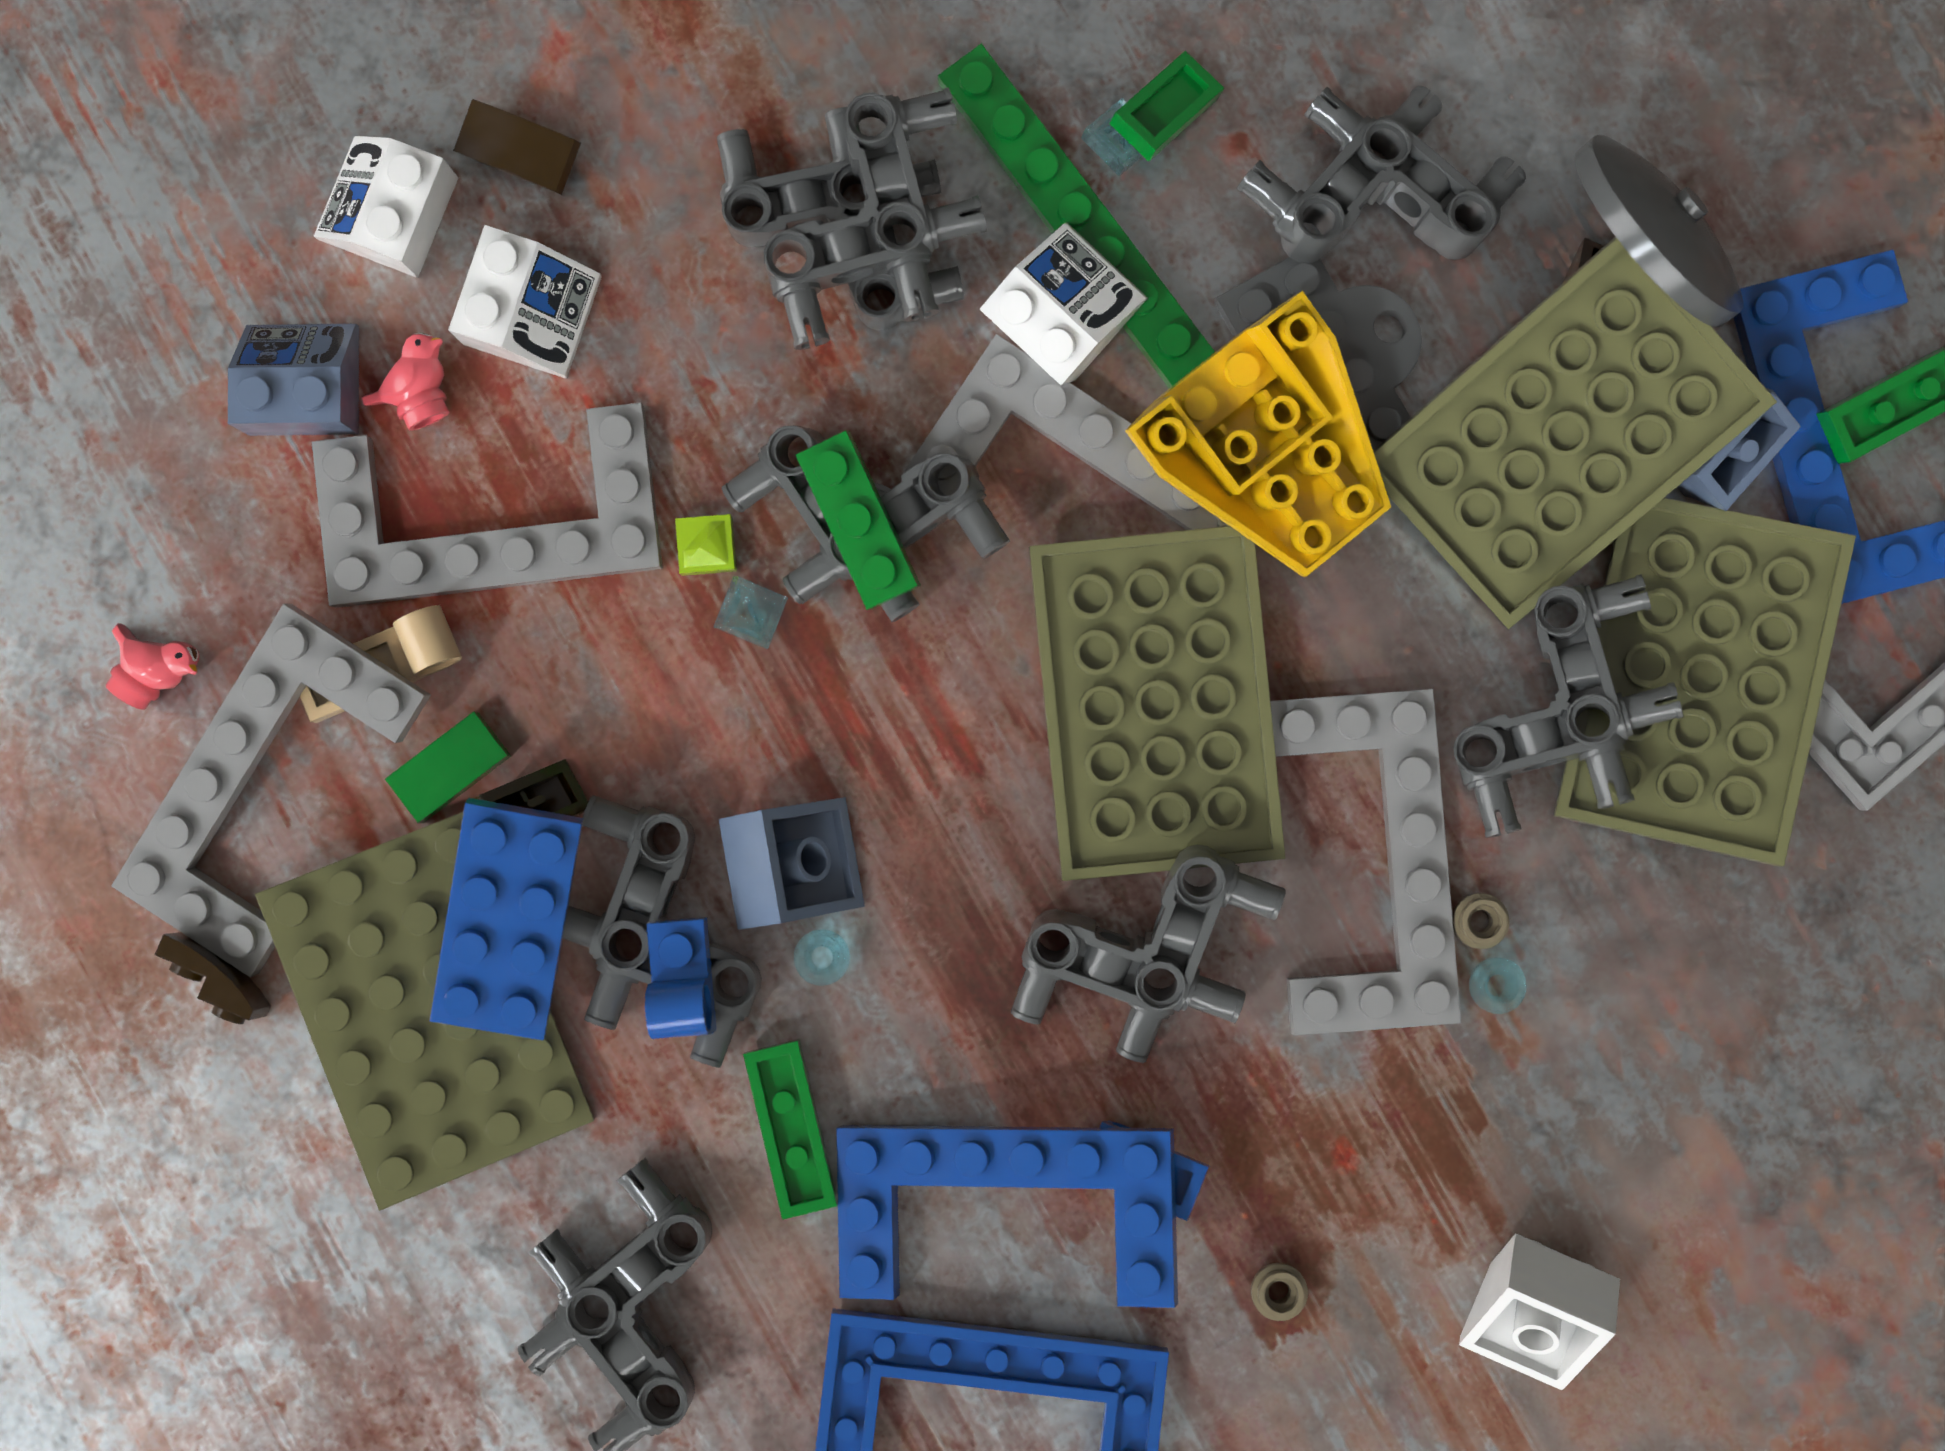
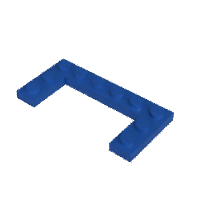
M1894 249L1740 288L1744 306L1743 310L1734 316L1733 319L1746 366L1765 388L1771 389L1776 393L1801 426L1772 459L1790 523L1856 536L1841 604L1945 578V520L1861 542L1840 464L1836 461L1816 413L1824 410V406L1803 334L1804 331L1895 309L1908 303Z
M842 1125L836 1128L840 1298L894 1300L900 1295L898 1186L1114 1189L1117 1306L1175 1308L1177 1306L1178 1273L1174 1128Z
M833 1308L815 1451H873L881 1377L1104 1403L1099 1451H1158L1169 1351L1167 1347Z

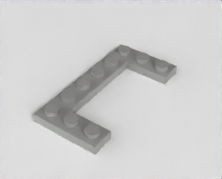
M997 334L904 470L906 472L913 466L937 454L958 455L969 459L976 467L1012 414L1184 529L1195 530L1229 526L1157 475L1125 432L1132 423L1073 384L1060 385L1028 354ZM953 464L945 466L938 476L940 490L945 495L950 496L959 489L961 484V474L959 469Z
M640 402L586 409L598 518L393 543L383 542L372 438L363 435L312 441L329 606L338 608L663 569L644 405Z
M283 604L111 885L249 977L260 973L275 948L261 910L195 867L306 686L310 687L394 743L404 740L431 694L293 604Z
M1945 662L1870 728L1867 727L1826 680L1824 681L1809 754L1859 810L1868 811L1945 744Z
M1433 689L1270 701L1276 757L1375 749L1379 751L1397 970L1286 978L1291 1034L1297 1036L1461 1023Z

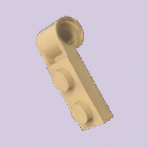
M440 605L429 606L411 612L397 619L393 623V627L353 643L412 683L445 669L462 659ZM308 686L305 687L300 695L310 722L318 723L345 711Z

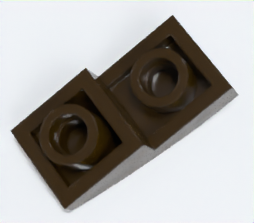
M472 99L453 151L562 195L581 142L504 110Z
M182 932L163 934L154 955L172 962L169 970L181 977L199 982L202 981L203 977H206L197 999L214 1005L211 1011L213 1015L235 1024H244L245 1020L267 1016L271 1005L249 976Z

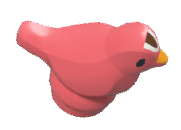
M415 333L409 336L403 345L400 359L391 368L379 390L361 397L363 405L372 406L385 403L396 406L399 420H404L409 431L424 428L446 417L450 413L445 404L447 397L439 389L444 378L443 366L438 359L439 348L443 343L442 339L433 338L426 333Z
M118 623L113 628L112 632L120 646V664L111 669L110 673L112 676L106 683V688L126 704L145 710L151 701H156L159 698L161 689L174 688L181 682L184 675H196L198 672L197 663L200 655L199 651L191 644L179 641L166 644L142 641L137 639L123 624Z

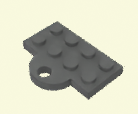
M1288 257L1216 297L1214 304L1231 334L1235 337L1298 292L1303 291L1337 339L1373 451L1411 418L1395 388L1406 379L1418 361L1422 342L1421 330L1418 319L1411 307L1394 292L1371 285L1354 286L1339 292L1321 259L1312 263H1301ZM1383 315L1395 317L1402 325V338L1393 343L1384 342L1379 339L1374 331L1375 319Z

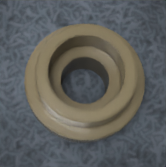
M1475 893L1463 898L1455 907L1452 916L1453 929L1458 939L1465 945L1476 949H1488L1496 946L1505 938L1509 929L1510 920L1505 905L1498 898L1485 893ZM1482 910L1488 916V925L1484 930L1477 932L1471 926V917L1476 911Z
M1268 1264L1261 1268L1253 1278L1251 1284L1252 1301L1257 1310L1268 1319L1274 1321L1289 1320L1297 1316L1307 1302L1308 1288L1306 1281L1301 1273L1289 1264ZM1277 1281L1285 1282L1288 1285L1287 1295L1280 1300H1274L1269 1297V1288Z

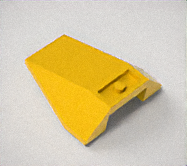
M1303 291L1298 292L1237 334L1154 400L1125 430L1160 478L1302 577H1307L1391 508L1337 339Z

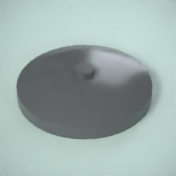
M1604 135L1594 136L1576 152L1574 160L1577 173L1595 208L1627 252L1669 297L1692 316L1712 327H1722L1743 310V297L1732 266L1716 235L1704 219V216L1708 213L1705 204L1689 187L1680 190L1665 174L1645 158Z

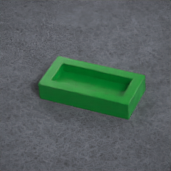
M1184 51L1119 108L1109 124L1147 161H1150L1215 103L1223 92L1224 87L1188 52Z
M473 711L386 777L385 780L417 823H424L509 759L511 755L478 712Z

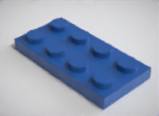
M474 798L467 799L463 812L430 1022L544 1041L584 818Z

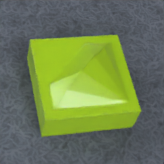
M731 514L675 519L679 574L681 576L737 571Z

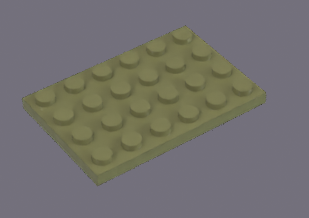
M1615 236L1373 452L1390 499L1509 630L1535 608L1538 598L1544 591L1555 586H1561L1763 415L1777 401L1710 325L1692 316L1669 297L1638 265Z
M1663 498L1614 540L1604 586L1642 574L1646 586L1645 592H1648L1651 609H1644L1601 621V627L1597 628L1615 693L1621 692L1622 696L1625 697L1674 682L1678 693L1677 699L1655 706L1680 700L1684 717L1633 729V735L1629 736L1628 740H1626V744H1624L1625 750L1621 751L1620 755L1631 792L1635 797L1634 801L1619 805L1614 785L1609 783L1608 786L1614 806L1598 809V802L1586 761L1581 762L1577 758L1565 762L1553 816L1784 867L1856 536ZM1598 709L1583 711L1576 721L1577 729L1583 735L1589 737H1597L1603 734L1610 724L1608 716Z
M1231 526L1029 546L1062 881L1169 871L1181 851L1197 844L1209 846L1219 856L1235 861V864L1286 859L1255 543ZM1204 864L1192 865L1190 868H1200L1209 866Z
M463 812L255 894L379 1211L595 1120L551 1009L544 1041L430 1022Z

